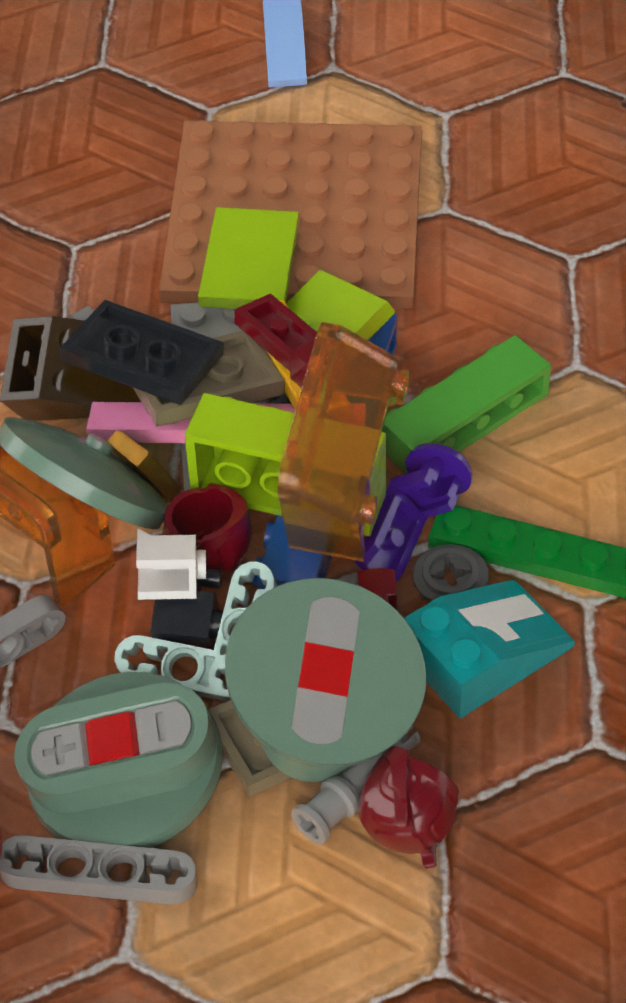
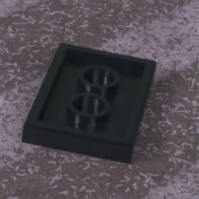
M104 300L60 347V361L182 405L223 356L224 342Z

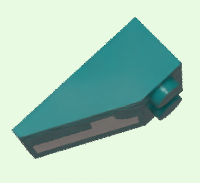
M514 579L440 596L404 618L413 630L421 647L426 668L427 684L460 719L573 648L575 641Z

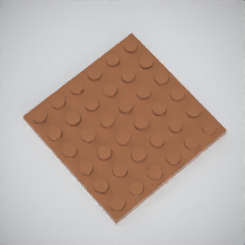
M184 121L159 285L160 302H198L216 207L299 212V227L286 303L321 269L388 301L393 309H413L422 126Z

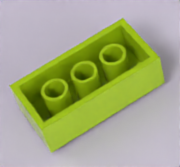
M203 393L185 432L190 489L206 488L209 483L226 486L240 494L246 501L249 509L370 537L386 496V433L208 393Z

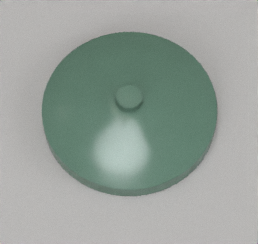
M6 417L0 426V446L26 468L69 495L115 518L148 529H159L161 527L168 504L140 474L111 453L114 446L108 441L92 433H89L85 439L65 429L38 421L16 417Z

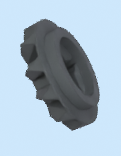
M446 544L433 547L417 559L413 568V586L418 589L421 600L429 599L433 601L440 596L479 588L488 584L489 572L483 558L472 549L461 545ZM447 567H449L450 573H453L454 578L457 579L455 587L448 585L447 580L444 579Z

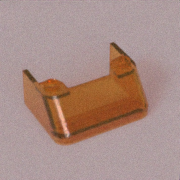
M322 322L318 328L280 466L278 496L289 548L364 562L366 552L363 530L365 524H373L378 500L377 496L370 495L369 479L388 406H394V404L403 405L408 387L409 370L402 369L401 359L342 325Z
M0 446V517L44 548L54 601L63 611L115 566L107 519L108 514L78 500L47 482L14 459Z

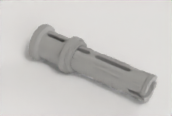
M411 726L393 746L410 751L420 743L421 739L417 731L409 738L405 736L414 728ZM382 754L366 762L350 766L340 776L335 775L325 779L320 784L321 791L306 805L298 804L291 811L294 824L307 839L317 845H323L330 838V830L344 817H352L358 811L362 785Z

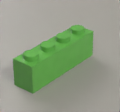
M516 335L500 345L492 346L481 357L468 365L460 366L452 375L433 387L425 388L416 398L400 408L390 410L384 418L379 420V432L386 433V456L404 473L408 474L406 458L418 445L436 443L461 452L549 395L551 364Z

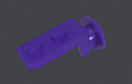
M425 443L416 446L406 458L408 474L391 479L370 537L365 536L354 561L362 570L371 568L394 569L397 582L405 571L427 518L453 511L458 499L457 495L469 489L473 475L469 462L459 452L445 445Z

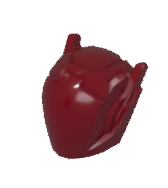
M209 483L206 488L184 491L174 497L167 506L164 514L162 535H196V550H206V568L221 569L223 574L228 573L241 563L250 546L252 528L246 501L236 491L213 483Z
M391 746L377 760L362 785L358 806L360 821L370 837L380 845L396 852L420 853L423 866L426 869L434 868L437 866V844L442 842L452 827L460 792L457 785L443 772L426 762L410 757L407 749Z

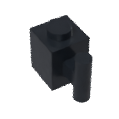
M206 568V579H197V599H156L150 629L152 638L214 650L215 638L217 639L224 610H220L215 592L202 591V587L220 589L223 571L221 569Z

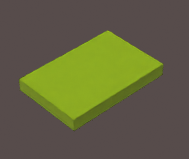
M216 207L198 294L199 307L236 309L270 293L279 301L284 300L286 303L299 227V212Z
M321 269L286 303L292 312L321 336L328 334L345 350L346 362L395 313L388 301Z

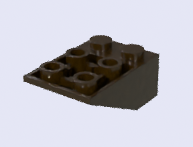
M55 316L13 319L0 402L23 419L40 421L89 418L92 402L141 401L133 387L60 361V347L85 320Z

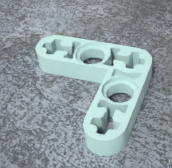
M247 562L235 570L231 579L214 650L142 635H133L125 638L115 651L114 661L117 669L121 673L147 672L158 674L159 670L155 665L140 663L138 669L133 670V666L127 660L129 655L135 656L139 652V648H143V652L149 659L161 661L162 676L179 682L194 691L198 696L225 702L231 700L228 689H226V685L220 679V676L225 674L224 654L230 637V630L247 608L249 593L243 584L244 582H252L255 575H260V579L266 588L256 590L254 601L265 592L277 587L272 571L260 562ZM237 604H241L246 608H236ZM161 652H166L162 659ZM181 657H192L198 664L196 674L187 681L176 680L172 675L173 664Z

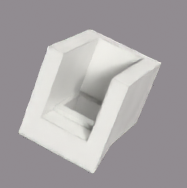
M137 528L136 566L138 568V600L197 599V579H206V550H196V535H150Z

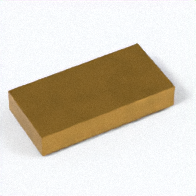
M116 430L107 440L114 446L113 450L121 459L140 474L163 497L171 502L180 491L178 483L146 449L121 430Z

